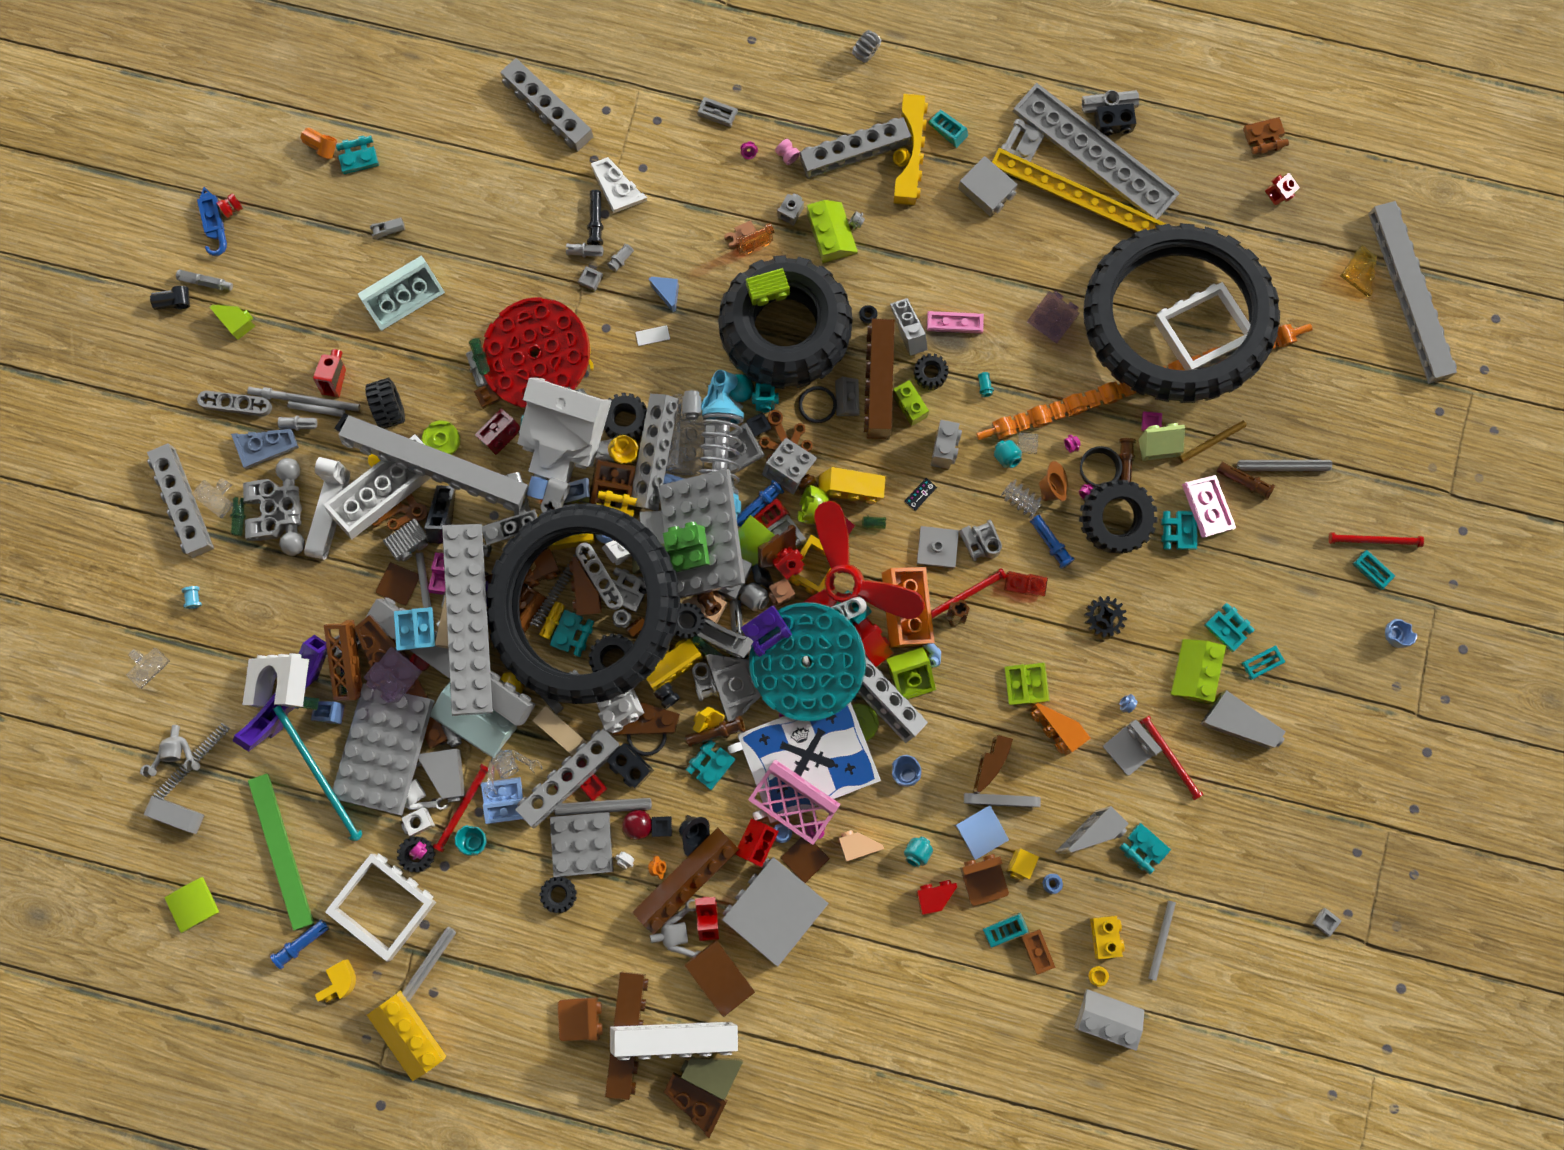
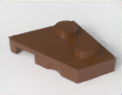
M789 525L787 527L788 530L780 535L776 534L770 541L758 547V566L761 568L774 566L772 561L778 557L777 554L784 548L791 547L793 550H796V527L794 525Z

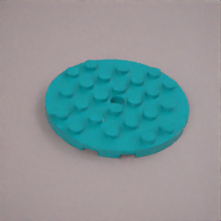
M805 602L781 608L778 610V613L790 629L792 636L779 641L766 650L765 654L761 657L755 653L751 645L749 668L755 688H757L768 706L785 715V717L794 720L816 721L840 712L857 695L865 676V649L858 631L843 614L826 605ZM779 626L759 639V643L763 644L781 631ZM805 656L810 657L813 661L810 667L803 665L802 660Z

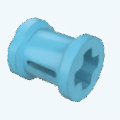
M189 586L181 589L185 597L184 609H195L202 606V603L199 602L198 591L200 589L198 586Z

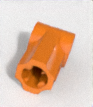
M305 128L301 132L300 138L302 143L317 150L316 153L321 157L333 158L337 139L329 135H322L311 128Z

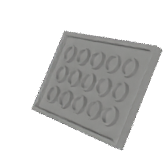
M722 469L659 485L664 533L668 532L669 527L679 526L680 529L685 528V524L689 522H696L698 525L705 527L710 565L676 573L679 583L677 585L678 595L680 598L745 584L730 470Z
M363 684L361 697H359L332 789L338 800L397 815L403 814L434 700Z

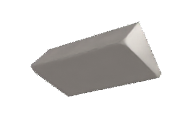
M848 377L837 379L835 381L836 415L859 416L858 379Z

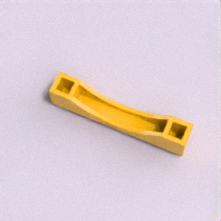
M903 94L901 118L904 117L911 135L912 156L904 171L896 178L894 204L915 205L916 199H920L921 188L917 186L918 182L922 180V171L919 170V165H923L924 154L920 153L925 145V137L922 136V131H926L927 120L923 119V116L927 114L928 103H925V95Z

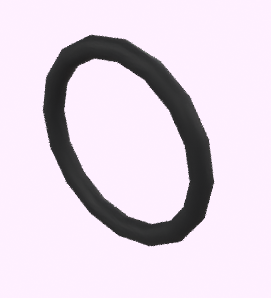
M813 386L806 389L799 399L801 415L812 423H823L830 420L837 409V400L834 394L822 386ZM813 390L827 392L833 400L831 413L823 419L810 418L803 410V399Z
M631 734L627 735L629 746L642 756H651L658 753L664 747L667 735L663 734V739L657 749L651 752H643L634 747L631 741Z

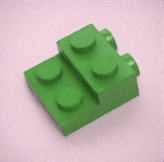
M689 522L685 524V528L680 529L679 526L669 527L668 532L663 533L665 549L670 554V561L676 573L710 565L704 526L698 525L696 522Z

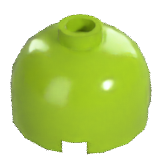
M812 485L806 487L799 504L802 505V512L798 511L799 522L816 524L814 519L816 508L819 504L829 501L827 494L822 489Z

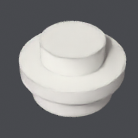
M621 852L615 857L617 865L623 869L632 868L634 865V858L625 852Z

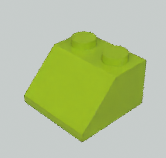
M923 647L886 659L893 685L904 698L910 699L936 690L930 660Z

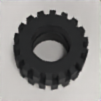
M388 377L366 384V398L378 427L386 429L404 423V408L394 382Z
M621 393L622 396L619 397L618 394H615L614 399H608L611 400V405L604 426L605 432L609 438L614 439L619 435H626L633 440L639 441L640 436L643 434L647 413L645 403L641 402L638 396L635 398L634 394L629 393V396H626V393ZM622 411H632L636 414L635 421L627 427L618 426L614 422L616 416Z
M610 633L609 636L603 635L602 639H597L595 641L596 644L590 648L591 653H589L588 657L590 658L589 665L592 668L591 670L597 672L606 668L603 664V657L607 651L620 649L626 654L633 646V643L621 634L615 635Z

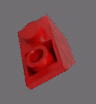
M951 880L939 882L940 886L932 887V884L920 886V890H917L916 893L921 915L942 911L956 890L957 883H951Z

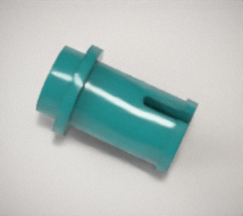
M982 372L978 374L979 394L982 397L992 396L994 388L991 387L990 373Z

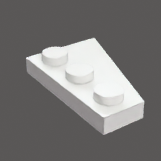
M608 157L591 163V168L613 213L647 201L644 193H641L636 188V185L632 181L630 182Z

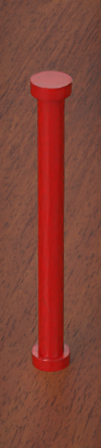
M1330 532L1329 543L1397 544L1423 547L1424 537L1337 535L1335 532Z
M1000 568L997 570V573L931 610L932 619L948 610L951 602H958L960 599L965 600L996 581L1004 580L1007 578L1006 573Z
M1150 715L1140 721L1141 725H1145L1153 739L1162 749L1164 755L1193 795L1192 799L1196 800L1204 795L1202 791L1199 792L1150 720Z
M481 764L479 766L481 769L439 841L433 845V848L438 851L444 852L445 844L487 772L490 773L491 769Z

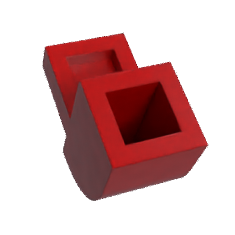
M715 897L695 899L699 941L719 940L718 911Z

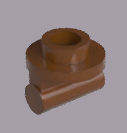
M805 474L798 485L801 495H803L806 487H809V485L819 488L813 475Z

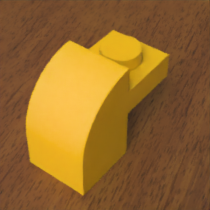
M349 959L342 960L326 969L332 985L316 993L315 997L318 1002L325 1000L327 1003L335 999L337 995L339 999H342L353 991L356 975Z

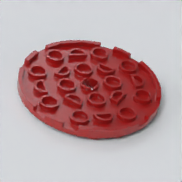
M532 297L509 305L499 313L493 324L490 323L484 335L485 340L480 355L482 371L491 389L510 404L526 408L527 402L523 398L529 378H543L547 382L565 388L570 387L573 390L577 388L589 364L590 341L583 322L570 308L556 300ZM536 348L540 350L538 356H536L537 358L531 356L532 350Z

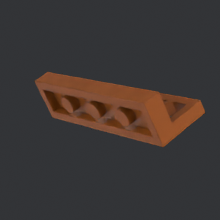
M346 620L341 624L324 625L334 701L357 700L361 697L363 685L354 620ZM331 629H339L340 637L338 640L331 636ZM335 647L342 651L340 659L334 655L333 649ZM338 665L344 669L345 675L342 678L336 673ZM340 684L347 689V695H339L338 687Z

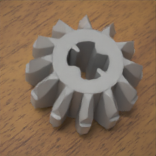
M867 30L859 37V40L853 47L852 54L859 61L868 62L880 47L881 38L875 32Z

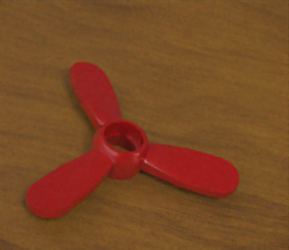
M825 501L819 504L815 510L814 519L820 543L831 569L825 578V589L803 603H818L833 607L837 602L843 603L852 598L860 597L865 602L890 614L905 619L919 617L925 607L924 600L919 593L891 583L864 580L861 571L850 564L849 535L841 506L833 501ZM836 573L852 575L854 579L852 594L851 592L841 593L836 590L834 585Z

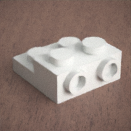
M634 689L614 699L597 702L600 710L598 715L605 730L611 733L621 731L623 726L635 722L639 719V716L644 714Z

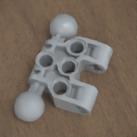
M285 458L276 465L275 471L277 476L283 481L282 487H279L269 479L243 483L244 503L260 504V511L262 513L258 518L245 520L246 540L278 539L286 530V534L280 539V547L285 554L292 556L300 554L305 546L303 537L297 531V527L301 525L300 513L302 506L300 504L299 487L295 486V480L300 475L301 470L296 460ZM273 487L272 493L268 494V490ZM293 503V507L288 510V505ZM274 505V510L269 513L270 507ZM275 524L274 530L270 531V527Z

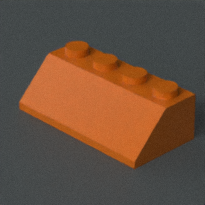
M926 567L890 568L882 572V582L916 591L922 596L925 604L923 612L915 619H905L886 612L890 648H908L935 643Z

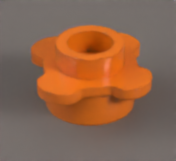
M655 856L648 865L650 875L658 876L659 879L664 878L666 862L661 861L659 856Z

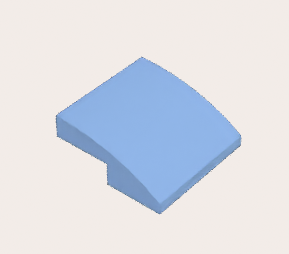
M521 777L481 783L485 824L523 819L515 810L518 807V802L523 799Z
M990 805L955 825L975 860L1009 841Z

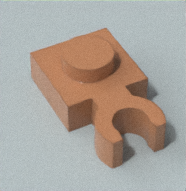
M751 220L734 227L736 233L729 232L724 235L725 240L733 239V242L728 244L729 248H734L738 242H741L742 246L759 239V235Z

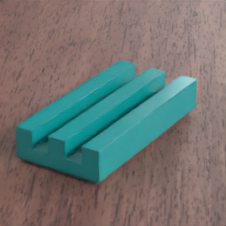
M1365 550L1352 563L1380 590H1383L1395 577L1368 550ZM1365 557L1368 558V559H1369L1378 569H1380L1388 578L1386 579L1380 572H1378V570H1377L1374 566H1372V565H1371L1368 561H1366L1364 558H1365Z
M1275 645L1242 662L1241 665L1242 667L1244 666L1246 674L1248 673L1249 679L1252 680L1285 663V660ZM1272 651L1275 652V655L1249 667V663ZM1276 658L1279 659L1278 662L1253 674L1252 670Z

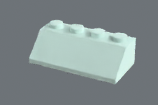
M421 255L359 292L358 295L382 331L445 292Z
M450 682L441 692L430 717L492 758L496 756L517 729L516 725L495 710H493L492 714L452 716Z

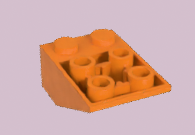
M1039 703L1030 708L1032 711L1030 714L1037 723L1040 721L1044 727V733L1048 738H1053L1056 742L1055 747L1061 754L1068 755L1091 739L1079 722Z

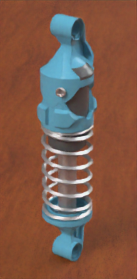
M717 370L711 379L710 385H708V394L701 403L702 423L707 426H715L714 432H703L701 434L705 438H714V444H703L700 446L703 450L713 451V457H701L700 460L712 463V469H701L699 472L700 474H706L727 469L728 464L737 467L730 470L737 519V516L741 513V501L738 496L739 491L734 485L740 479L732 473L741 469L739 464L734 461L741 457V453L735 448H738L742 441L735 436L743 432L742 428L737 424L743 422L744 413L729 397L731 390L737 386V376L724 370ZM730 426L737 428L739 432L729 434ZM729 439L737 441L738 444L729 446ZM728 451L736 453L737 456L728 458Z

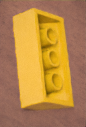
M401 990L367 1014L373 1026L412 1081L426 1074L446 1058L445 1053L411 1004L406 1000Z

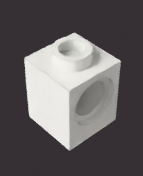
M424 807L402 817V829L409 836H416L435 826L428 809ZM418 817L421 824L415 829L412 823Z

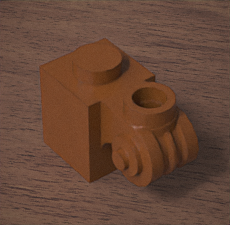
M551 549L543 551L534 561L536 567L533 571L529 569L524 583L529 588H533L540 584L539 581L545 579L547 581L553 580L561 573Z

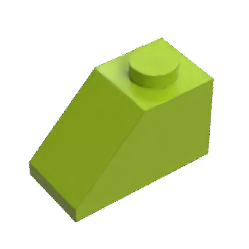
M210 306V309L237 340L255 327L251 321L254 318L247 310L243 312L238 306Z

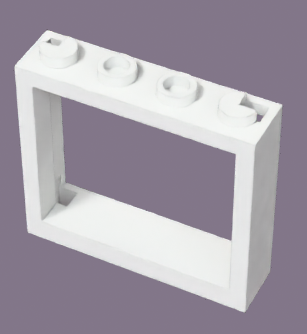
M1223 282L1217 285L1212 284L1201 293L1196 292L1185 301L1180 300L1169 309H1162L1157 313L1154 322L1185 370L1210 367L1231 356L1245 340L1251 325ZM1218 295L1244 336L1193 361L1167 320Z
M379 853L378 855L370 854L325 912L384 960L391 961L436 904V901L432 899L434 896L430 892L420 890L417 887L419 884L410 877L406 879L402 875L403 871L395 865L391 867L387 864L388 859ZM372 864H375L424 903L390 948L339 909V906Z

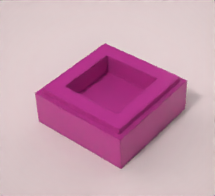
M1145 411L1142 413L1141 431L1145 432L1149 426L1159 425V428L1162 427V413Z

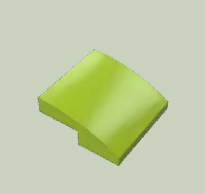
M751 515L738 530L741 557L745 561L752 563V567L756 563L758 564V547L775 536V534Z
M1045 663L1005 667L1009 705L1050 702Z
M203 877L165 897L180 933L190 930L219 913Z

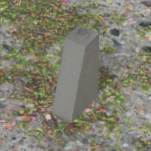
M1227 690L1219 695L1200 723L1207 728L1268 749L1279 747L1285 739L1283 735L1286 731Z

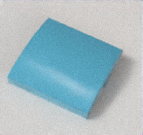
M432 607L394 611L397 651L436 647Z

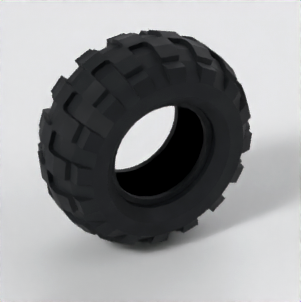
M786 255L773 256L772 260L765 262L761 259L749 265L747 271L740 272L730 282L728 291L723 294L718 318L720 339L730 362L737 370L744 372L748 379L758 384L765 383L771 385L776 389H785V387L796 386L797 388L808 386L812 381L818 378L823 379L832 372L833 367L842 360L847 351L853 322L852 307L849 305L848 295L842 284L837 283L834 279L833 274L823 266L817 267L812 264V260L799 256L797 259L786 258ZM783 268L790 287V293L785 299L798 301L812 312L816 321V327L812 334L803 342L793 346H777L762 338L755 328L756 318L766 305L776 301V299L770 300L763 306L753 305L746 286L747 278Z

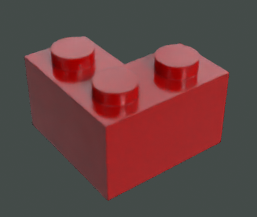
M868 617L859 624L856 622L852 623L863 642L865 656L875 667L879 666L893 653L889 648L890 642L880 635L882 630L876 624L872 625Z

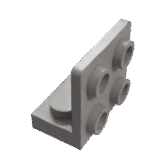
M785 438L766 462L762 475L771 481L775 480L780 487L794 495L801 479L817 458Z
M1137 720L1130 722L1103 745L1106 752L1127 776L1131 775L1152 756L1162 751Z

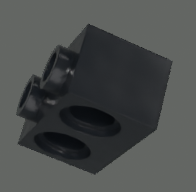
M1133 103L1097 107L1094 114L1096 129L1105 136L1116 133L1129 134L1133 132L1137 124ZM1103 120L1109 121L1110 124L1104 123Z
M627 743L622 744L607 760L610 764L609 768L615 774L620 773L624 777L623 782L630 788H638L654 771ZM620 755H624L627 759L624 766L618 762ZM635 768L639 769L641 773L639 779H635L632 776V771Z

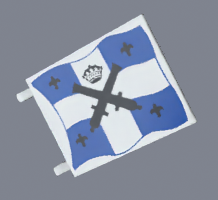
M851 702L840 712L821 720L799 721L785 716L744 733L737 734L740 742L728 746L729 753H735L743 749L756 786H758L774 760L779 761L833 799L881 781ZM770 774L767 778L768 787L778 786V778ZM783 787L785 798L795 797L792 787ZM780 788L769 790L771 801L782 799ZM766 791L759 792L762 802H768ZM808 798L799 799L801 810L811 808V802ZM796 800L785 801L787 812L798 810ZM782 802L772 804L775 813H784ZM763 810L753 813L755 820L768 816L770 823L778 821Z

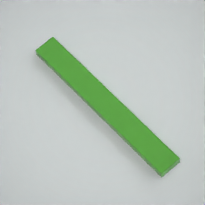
M269 774L250 779L248 783L293 931L314 924Z

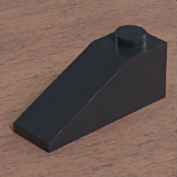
M436 486L424 528L429 543L443 544L442 525H452L456 489L450 486Z

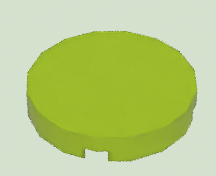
M439 420L432 422L424 430L422 442L429 447L452 455L460 445V435L454 425L447 421Z
M854 704L852 705L865 741H868L874 737L878 730L879 721L877 714L867 705Z

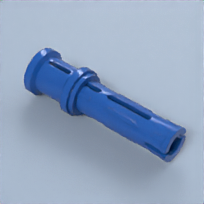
M772 480L771 484L764 491L761 490L758 494L759 497L737 516V526L739 528L750 515L754 517L764 506L769 505L779 494L784 493V490L775 480Z
M1040 514L1030 520V523L1049 547L1050 555L1054 556L1060 564V569L1065 568L1075 560L1066 551V546L1056 539Z
M321 919L292 943L284 944V948L279 952L270 955L273 963L280 970L283 969L288 961L298 957L302 949L329 930L327 924L323 923L324 921Z

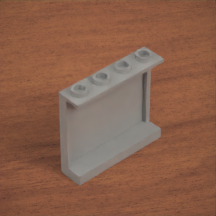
M773 857L771 860L769 858L765 860L761 867L763 870L759 875L755 873L748 881L750 884L746 891L742 889L735 897L738 901L734 906L729 905L722 913L725 917L722 920L778 967L829 903Z

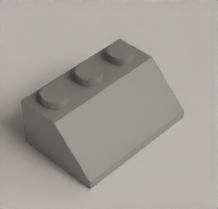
M1086 989L1074 1028L1137 1051L1143 1032L1145 1010Z

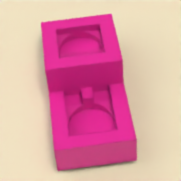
M435 552L428 591L429 593L444 595V553Z

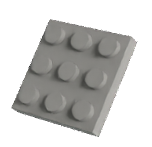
M610 812L550 817L553 877L614 872Z

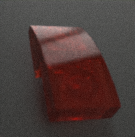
M1012 571L1007 572L1004 591L1045 597L1047 577L1033 574L1026 575Z

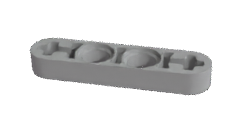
M203 391L197 397L199 405L207 410L266 416L272 411L271 403L263 397L214 391ZM209 397L212 400H216V403L207 401L206 404L203 400ZM224 398H229L230 404L222 407L221 401ZM248 400V407L240 409V402ZM264 403L266 405V408H262L261 411V409L255 407L254 404L262 406Z
M964 793V804L1041 807V797Z

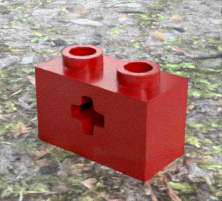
M751 818L738 845L739 850L735 855L762 867L779 831Z

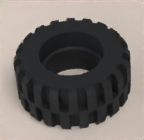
M1128 480L1103 482L1098 487L1090 490V495L1085 496V504L1080 507L1082 516H1079V522L1083 523L1081 530L1083 533H1086V539L1092 542L1093 546L1097 549H1102L1108 553H1129L1132 550L1141 548L1143 543H1147L1150 540L1149 535L1154 534L1156 528L1153 527V524L1157 523L1158 517H1154L1157 507L1152 505L1154 501L1152 496H1148L1146 494L1147 490L1144 487H1139V484L1128 482ZM1113 499L1127 501L1133 510L1132 526L1122 535L1110 533L1103 523L1104 508Z

